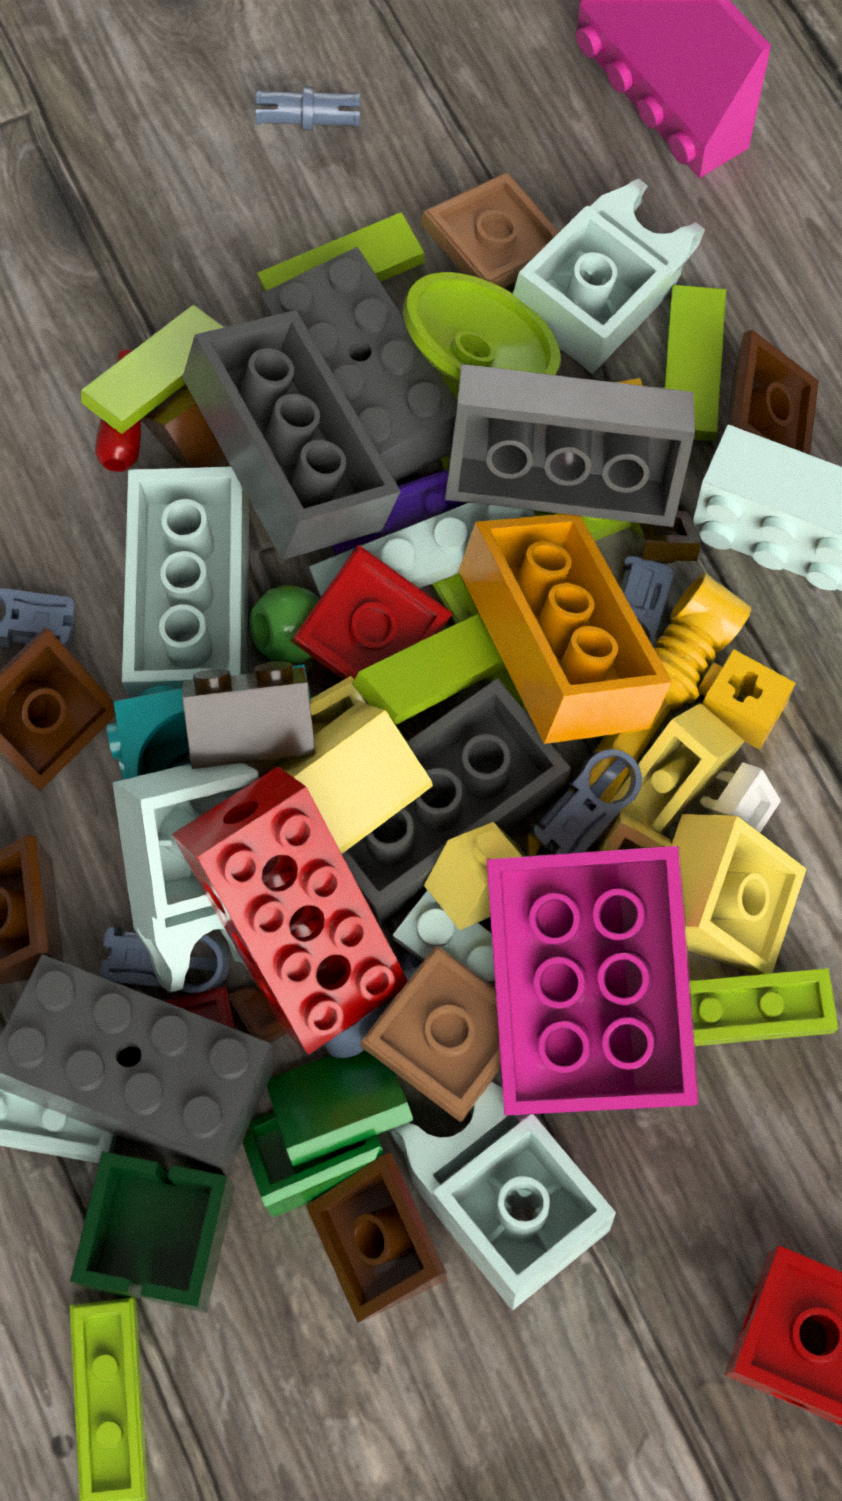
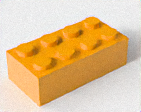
M555 514L475 522L459 573L543 744L650 729L672 681L582 517L578 515Z

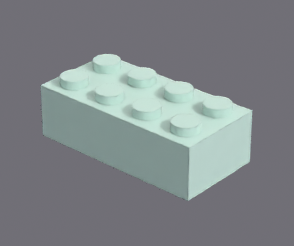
M727 425L703 479L693 519L701 540L717 549L726 550L731 548L752 556L763 567L772 570L786 569L804 576L812 585L820 589H838L842 591V467Z
M231 467L128 470L122 684L128 698L139 697L140 693L144 690L156 686H170L174 689L182 688V682L192 681L195 673L204 670L227 669L230 671L231 676L248 674L249 499Z

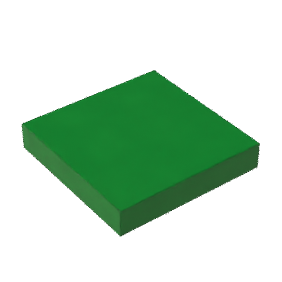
M366 1050L348 1058H335L329 1055L271 1077L266 1086L286 1150L293 1166L300 1165L413 1120L408 1102L395 1072Z

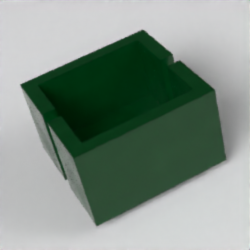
M102 1151L70 1281L87 1289L136 1299L142 1296L151 1302L207 1313L235 1185L225 1175L170 1165L168 1173L158 1162ZM167 1178H169L176 1186L166 1184Z

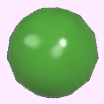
M280 585L266 591L257 601L250 615L251 633L258 650L274 662L284 661L291 664H300L312 658V656L290 640L320 598L306 587Z

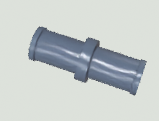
M303 87V92L261 91L256 89V105L278 106L277 109H255L256 125H261V123L302 124L303 130H313V125L360 126V111L338 110L340 107L360 108V92H313V87Z

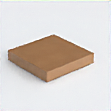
M507 172L423 211L421 225L463 274L487 280L502 288L515 283L519 272L559 233Z
M436 945L362 1039L360 1047L459 1122H462L501 1070L496 989Z

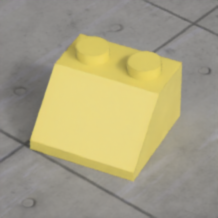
M682 814L672 846L680 847L688 951L755 975L773 973L806 868L737 815Z

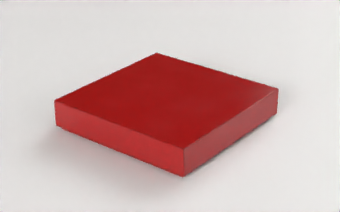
M358 545L290 641L345 680L351 676L355 680L359 671L439 633L452 615V612Z

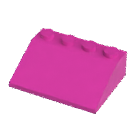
M581 0L576 30V40L581 51L588 58H594L607 73L613 88L619 93L624 92L637 107L643 122L649 128H655L668 142L670 150L678 162L687 164L700 179L749 148L771 44L730 0Z
M667 846L487 859L504 1115L698 1105L699 1087L680 847Z

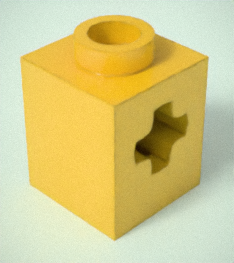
M733 649L723 667L715 662L711 665L698 690L699 694L705 697L703 705L746 743L760 750L786 707L796 682ZM740 692L749 695L743 702L734 699Z

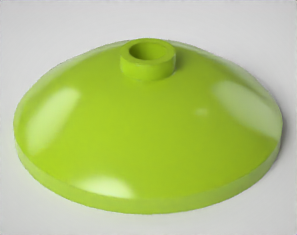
M433 273L417 280L410 288L404 300L403 318L414 345L433 367L458 384L461 364L556 375L561 361L560 349L549 326L541 316L511 292L492 282L462 273Z

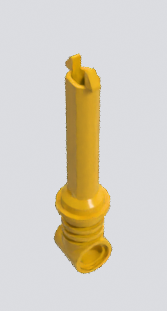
M707 573L699 575L676 603L670 615L671 624L663 632L664 636H661L655 644L656 648L654 650L672 683L651 728L648 730L606 735L593 753L608 749L621 750L632 756L637 762L670 710L681 709L685 703H694L700 695L697 686L701 680L700 676L705 674L709 668L708 664L713 662L716 653L722 651L741 630L750 615L751 606ZM617 758L602 759L594 765L590 772V788ZM627 767L610 783L598 799L610 803L629 774ZM529 832L525 837L526 856H535L542 845Z

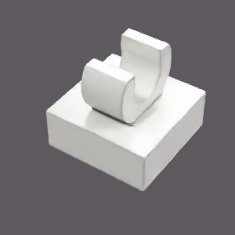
M742 762L735 774L728 771L719 772L716 778L724 790L719 799L714 800L703 796L700 800L708 815H737L760 833L781 802L764 771L761 768Z

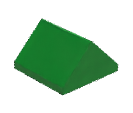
M275 1112L251 1121L242 1141L263 1204L273 1218L314 1201L384 1155L380 1142L375 1135L300 1165L293 1166L286 1150Z

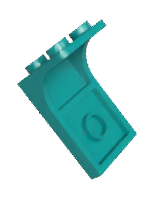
M303 664V665H298V666H293V667H292V668H300V667H303V668H304V672H305L304 664ZM156 686L144 690L140 693L139 697L113 701L116 723L107 724V735L112 757L114 760L118 759L123 779L116 780V782L170 769L173 767V763L179 762L190 755L182 688L174 689L170 686Z

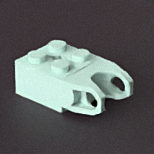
M636 179L624 187L601 195L590 207L588 205L584 207L519 272L513 292L515 297L541 316L553 332L559 348L592 374L671 293L672 285L677 284L682 267L700 244L705 231L696 222L666 234L653 233L644 228L637 221L634 214L642 203V195L648 187L640 179Z
M244 763L192 769L191 764L113 782L133 927L150 955L158 984L170 993L183 989L185 975L189 968L191 951L195 943L204 934L212 930H221V933L228 941L234 961L245 965L172 836V833L259 779L258 771Z
M491 1082L469 1111L472 1115L471 1122L462 1132L452 1137L439 1138L429 1135L412 1123H406L388 1130V1133L404 1154L413 1187L513 1311L606 1235L611 1229L616 1212L534 1114L504 1115L503 1088ZM515 1203L521 1210L531 1205L535 1208L533 1220L519 1221L510 1216L512 1208L510 1205Z

